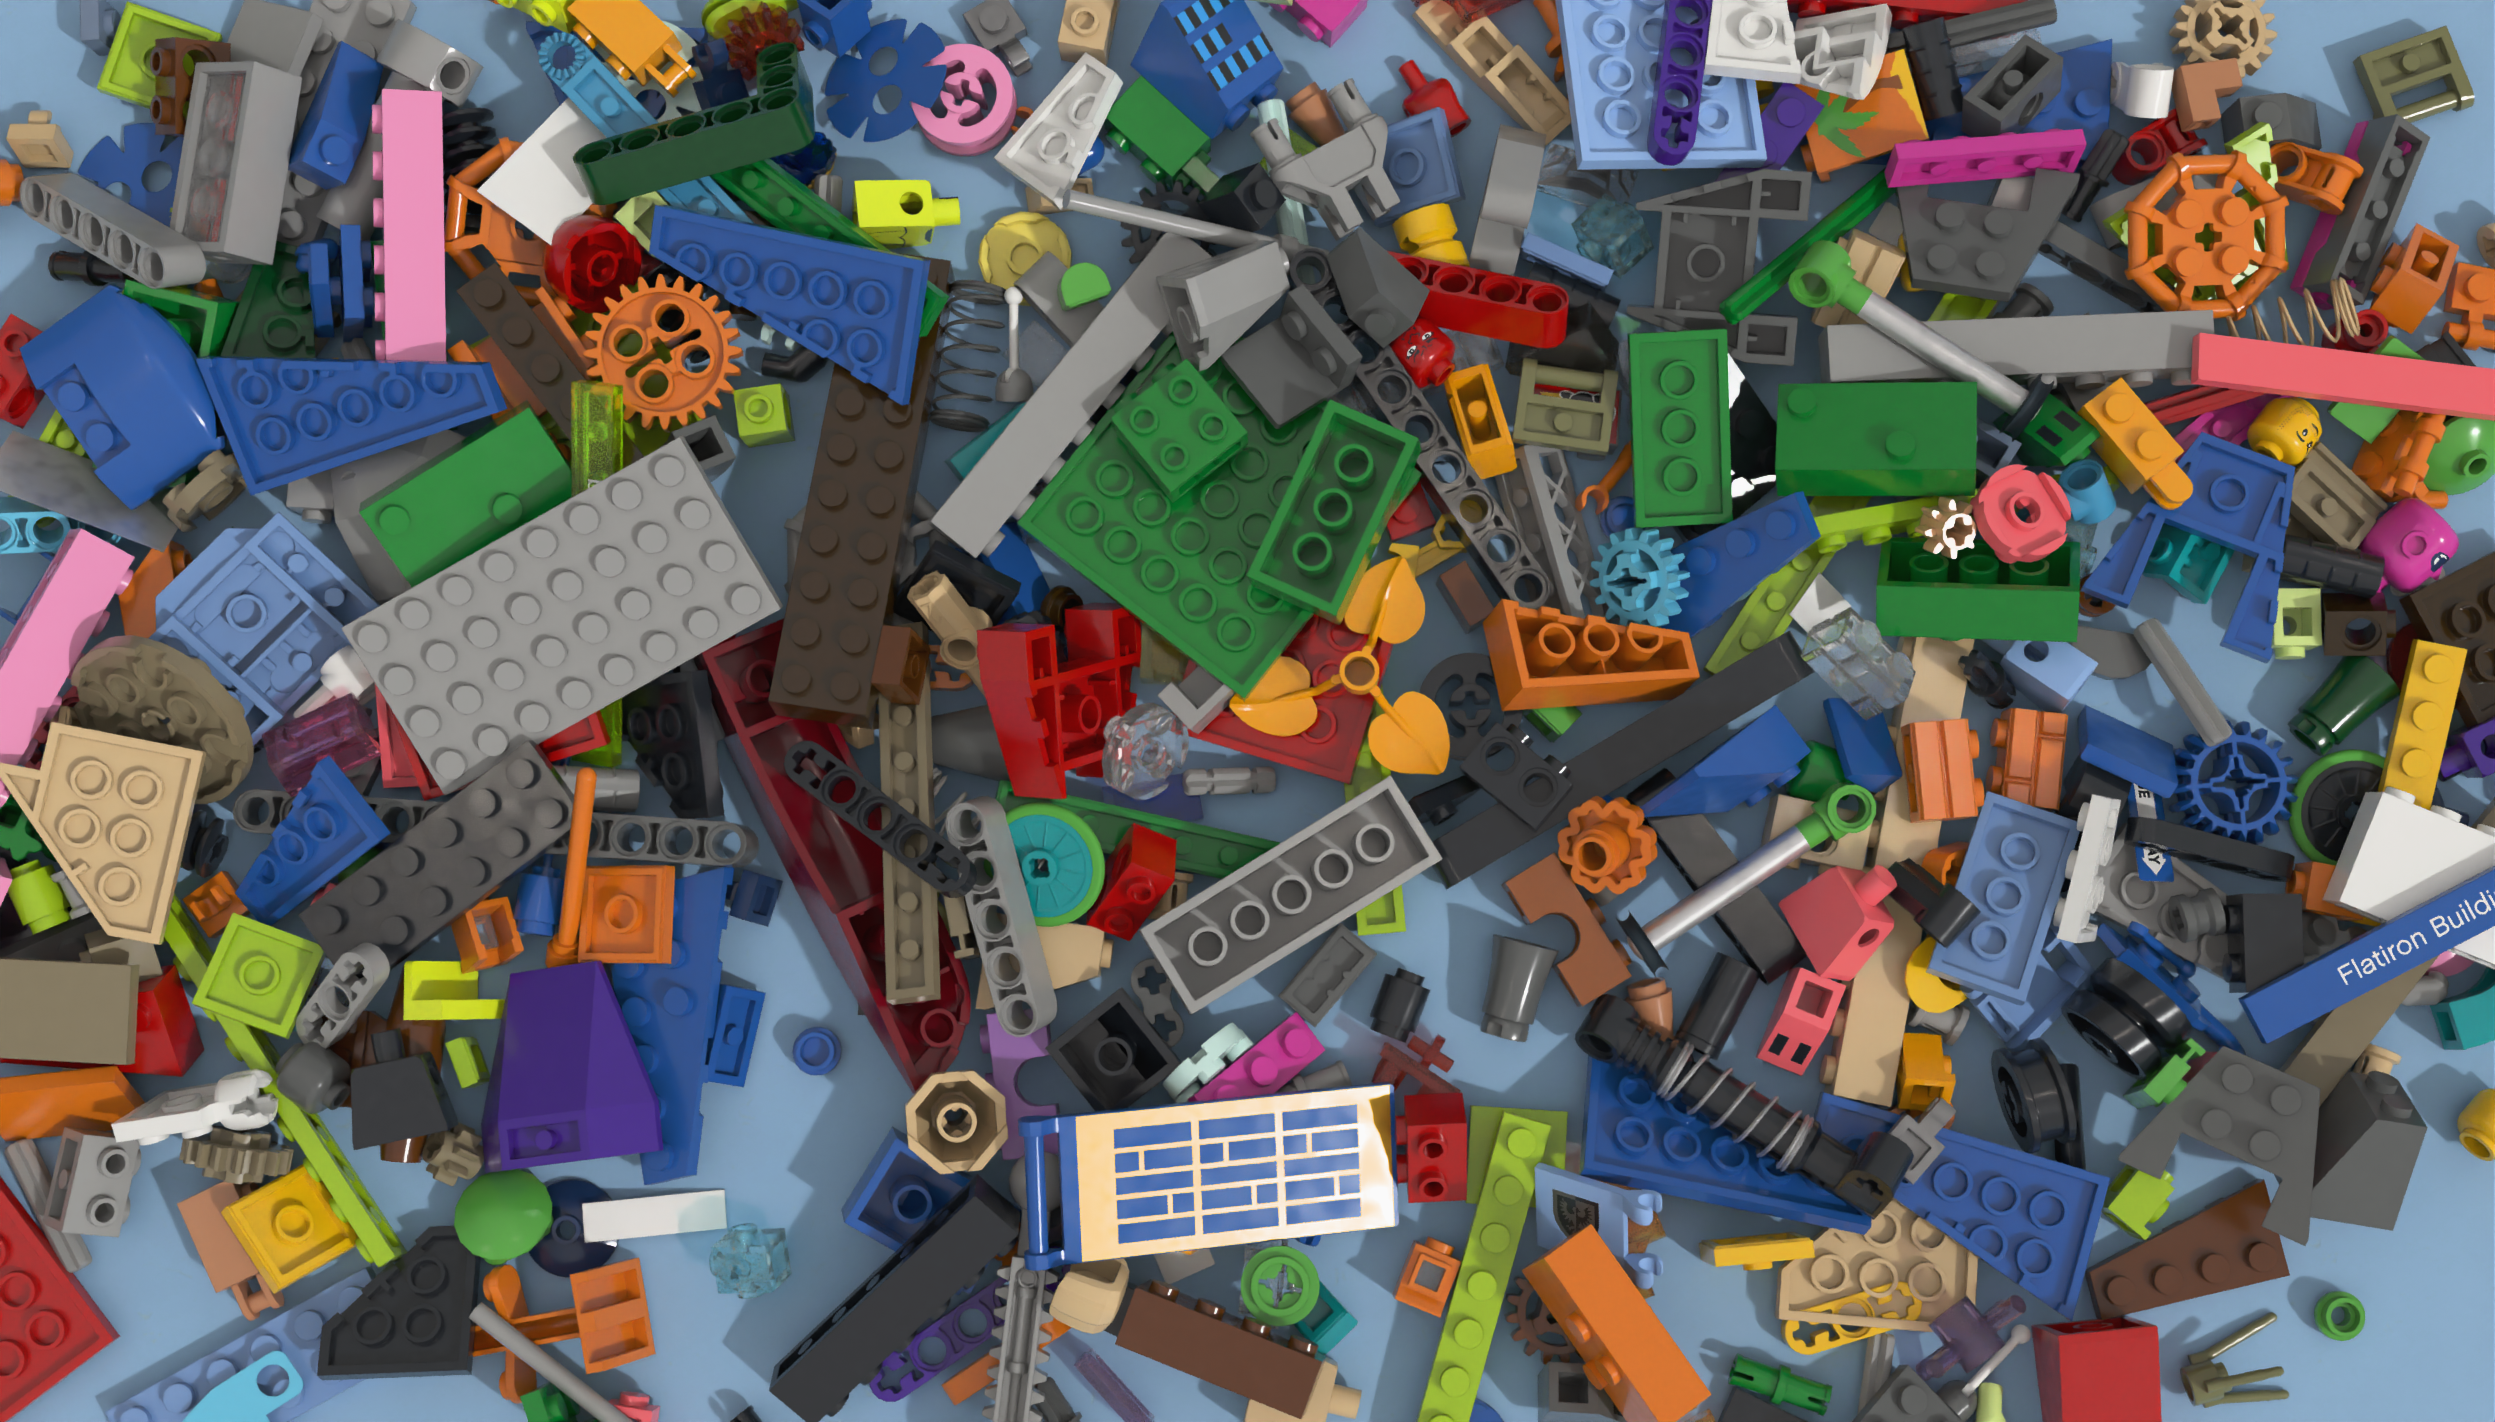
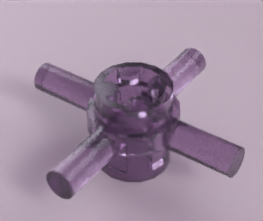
M1967 1295L1928 1324L1944 1345L1916 1365L1917 1374L1921 1379L1928 1381L1933 1377H1942L1957 1363L1966 1373L1977 1368L2006 1344L1997 1332L2026 1311V1304L2023 1299L2018 1295H2012L2006 1300L1996 1302L1983 1314Z

